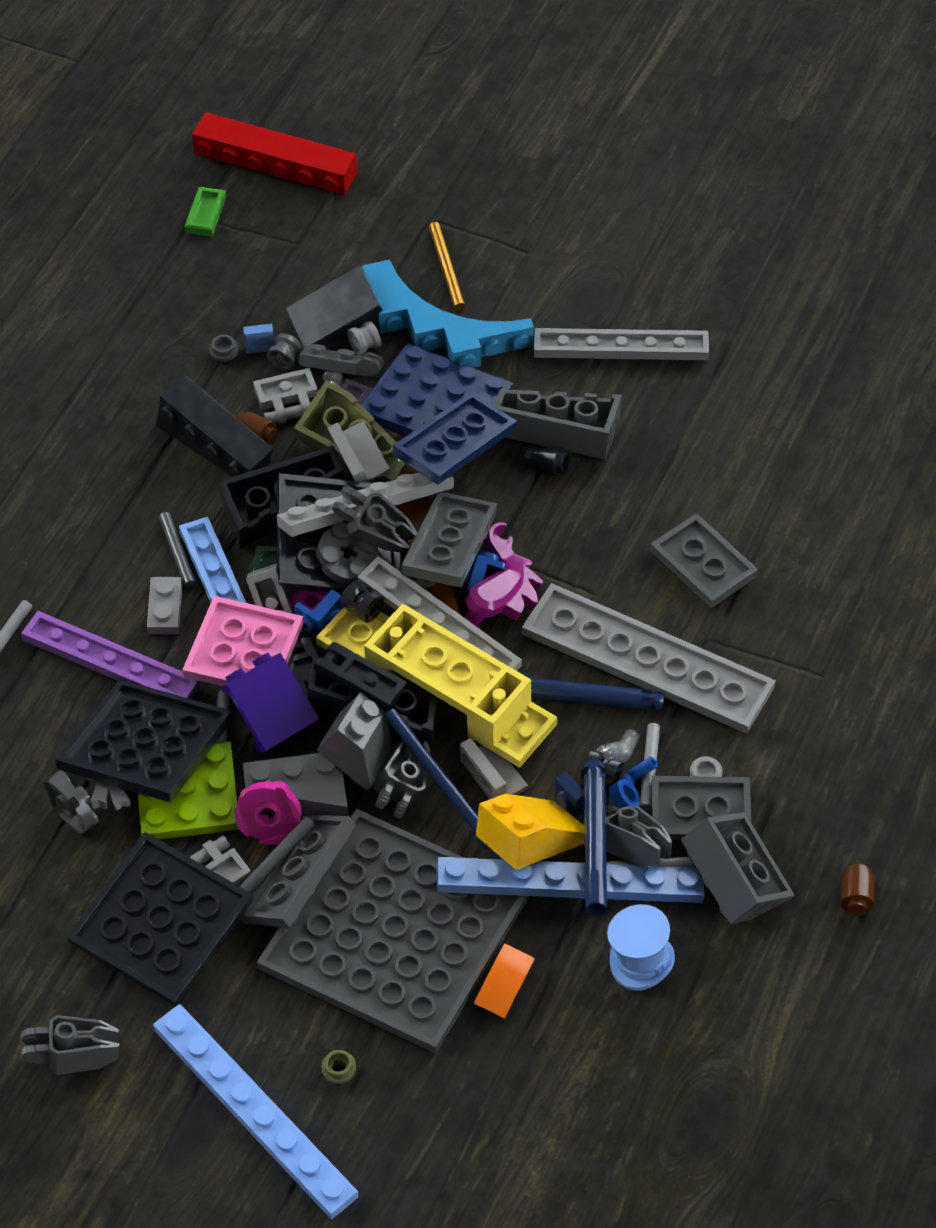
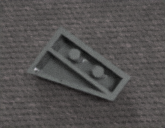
M321 753L243 763L245 788L258 782L267 781L274 783L275 781H282L289 786L290 791L298 798L302 809V816L304 814L348 816L343 771ZM264 808L262 811L273 814L275 813L272 809Z

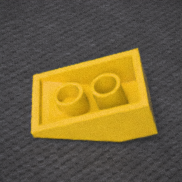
M503 794L479 803L476 836L515 870L585 843L584 825L555 801Z

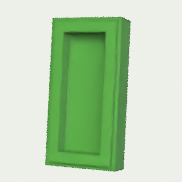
M198 188L185 224V233L213 237L226 200V190Z

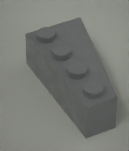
M500 389L494 406L517 421L516 429L505 438L550 448L563 447L565 451L606 460L620 421L622 395L612 394L611 398H597V393H585L584 397H567V392H555V394L549 396H542L539 391Z

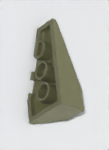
M327 380L294 427L301 443L316 451L334 446L340 462L345 463L327 428L338 422L342 431H345L364 421L391 470L380 476V478L387 481L395 480L407 466L406 463L392 455L393 445L397 442L382 429L373 416L358 403L357 399L350 392Z

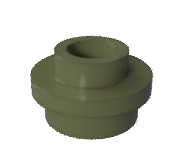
M334 1050L323 1059L321 1066L322 1074L327 1081L333 1084H344L354 1077L356 1062L348 1052ZM339 1065L345 1067V1070L336 1072L333 1069Z

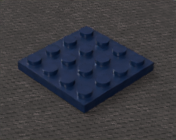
M406 344L361 406L373 416L382 428L407 436L470 392L475 393L494 406L500 389L512 390L513 383L473 367L460 365L458 362H453L446 357L419 347Z

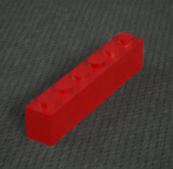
M206 112L192 133L194 154L345 195L358 173L357 155L354 152Z

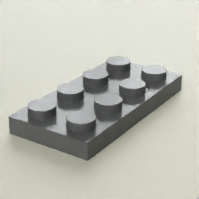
M438 492L401 565V575L462 587L496 516L497 503Z
M304 814L299 823L307 816L314 822L315 826L252 892L254 901L240 920L244 924L290 928L292 923L297 920L301 909L309 897L315 892L316 886L325 872L331 867L336 855L348 841L349 835L356 826L349 816Z

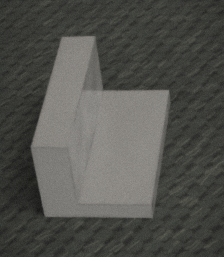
M364 421L345 431H342L338 422L327 428L355 481L369 483L391 471Z
M472 738L460 743L461 763L489 799L503 794L518 795L528 789L527 783L509 761L484 746L478 747Z

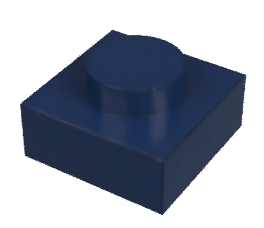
M566 772L555 779L554 797L559 806L564 810L568 809L576 818L584 812V791Z

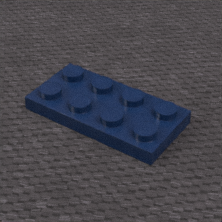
M470 392L394 444L392 455L439 485L516 429L517 421L475 393Z

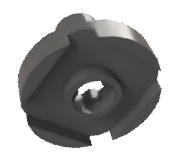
M345 522L336 523L333 527L326 530L316 548L317 560L319 558L322 564L321 569L325 575L342 584H351L358 580V576L379 556L378 547L349 535L347 523ZM341 549L351 550L355 557L344 558V552Z
M59 770L43 783V790L53 807L56 804L63 812L59 816L74 831L82 834L99 823L97 815L87 805L91 802L88 793L81 786L75 789L63 771Z

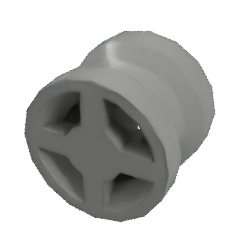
M371 321L364 322L360 328L353 327L348 329V340L357 355L365 354L369 348L377 349L381 347L380 335Z

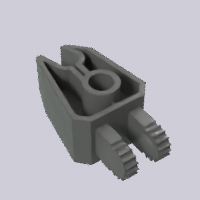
M345 485L342 488L341 495L358 507L354 511L345 504L336 501L331 509L349 522L347 524L349 535L387 551L403 553L410 548L397 534L411 540L416 537L417 531L408 517L380 493L365 496L352 487Z
M403 740L389 756L373 782L376 792L379 793L375 806L383 809L389 802V799L397 802L393 816L399 819L405 813L407 806L413 804L425 790L428 775L426 769L415 755L413 756V753ZM424 741L422 744L430 753L428 742Z
M612 804L606 806V852L638 866H658L660 858H671L672 841L662 824L639 806L628 805L623 808L615 807Z
M56 1015L49 1020V1027H31L22 1031L21 1042L27 1046L21 1051V1060L31 1064L48 1063V1070L55 1075L100 1069L116 1061L119 1057V1029L101 1020Z

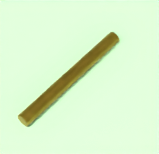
M433 222L429 225V230L454 309L461 311L465 308L461 290L440 224Z

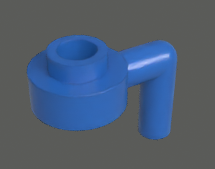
M652 756L627 771L623 775V779L609 788L610 804L619 808L627 807L628 805L640 806V796L634 784L635 781L658 767L657 761Z

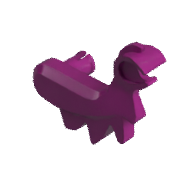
M503 522L495 523L489 528L483 544L489 553L499 556L498 561L506 563L505 569H501L474 585L466 596V604L469 609L463 618L477 628H480L485 617L489 618L503 613L513 620H517L524 606L534 610L538 604L536 591L541 587L543 580L529 569L532 561L513 552V538L511 536L506 540L500 538L507 525Z

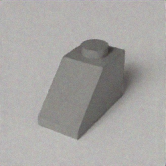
M277 563L248 573L246 581L255 605L293 614L287 589H283L279 585Z

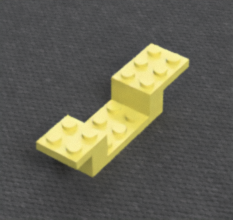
M403 603L390 617L380 612L369 623L359 619L355 611L349 612L343 608L316 637L317 645L325 650L332 642L339 643L387 671L399 673L467 715L468 737L519 768L557 725V717L531 702V679Z

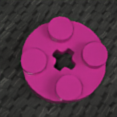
M266 781L252 784L243 789L234 814L236 824L245 836L249 838L251 835L254 838L260 839L259 843L264 845L280 844L299 824L302 809L298 798L290 791L289 786L285 782L275 781L273 783ZM264 808H269L275 813L273 818H269L267 814L262 815L260 812Z

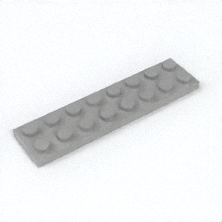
M552 583L522 626V635L646 690H652L653 693H656V690L664 693V698L748 734L775 688L776 680Z

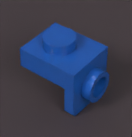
M481 551L480 555H476L460 592L468 594L474 585L483 581L486 568L500 571L505 569L506 563L498 561L499 556L496 554Z
M332 589L313 611L298 602L294 606L295 615L303 616L304 624L302 629L306 632L312 631L318 635L343 609L340 604L342 595Z

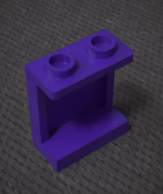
M267 652L254 659L252 663L255 667L246 672L243 671L242 667L227 675L225 678L228 683L220 687L223 693L228 692L254 736L255 741L252 744L258 754L269 750L319 719L281 652L272 657Z

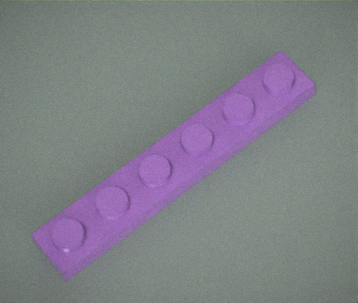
M40 611L36 612L21 633L23 641L117 681L122 679L189 699L193 698L200 687V681L183 677V672Z

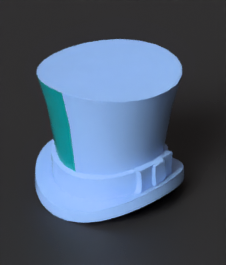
M642 904L627 907L617 913L611 920L607 931L608 940L612 946L610 951V969L613 977L621 986L629 990L640 991L651 988L669 974L675 962L674 949L668 942L670 925L667 917L656 907Z

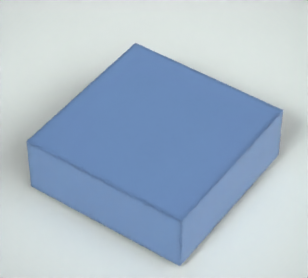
M272 324L243 327L246 354L267 352L270 347L274 346Z

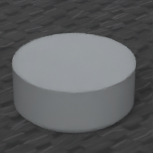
M699 757L692 762L689 776L722 777V766L712 757Z

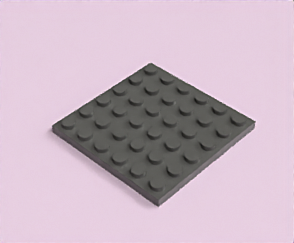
M356 809L351 816L356 826L349 835L348 841L342 846L331 867L325 872L316 886L315 892L301 909L297 920L292 923L290 928L279 927L258 959L257 968L436 1054L530 896L437 892L438 857H464Z

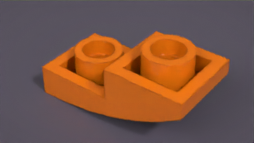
M504 943L474 1004L505 1019L535 958Z

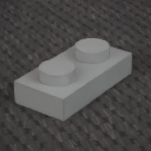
M151 577L147 617L148 634H179L182 577Z

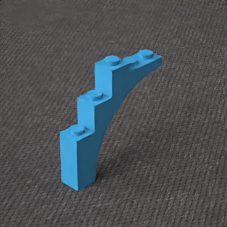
M390 260L362 265L383 311L374 315L380 334L408 328L414 346L426 351L445 347L448 359L458 362L460 365L473 368L481 366V357L534 346V326L531 318L515 321H482L448 313L425 302L411 291L397 275Z

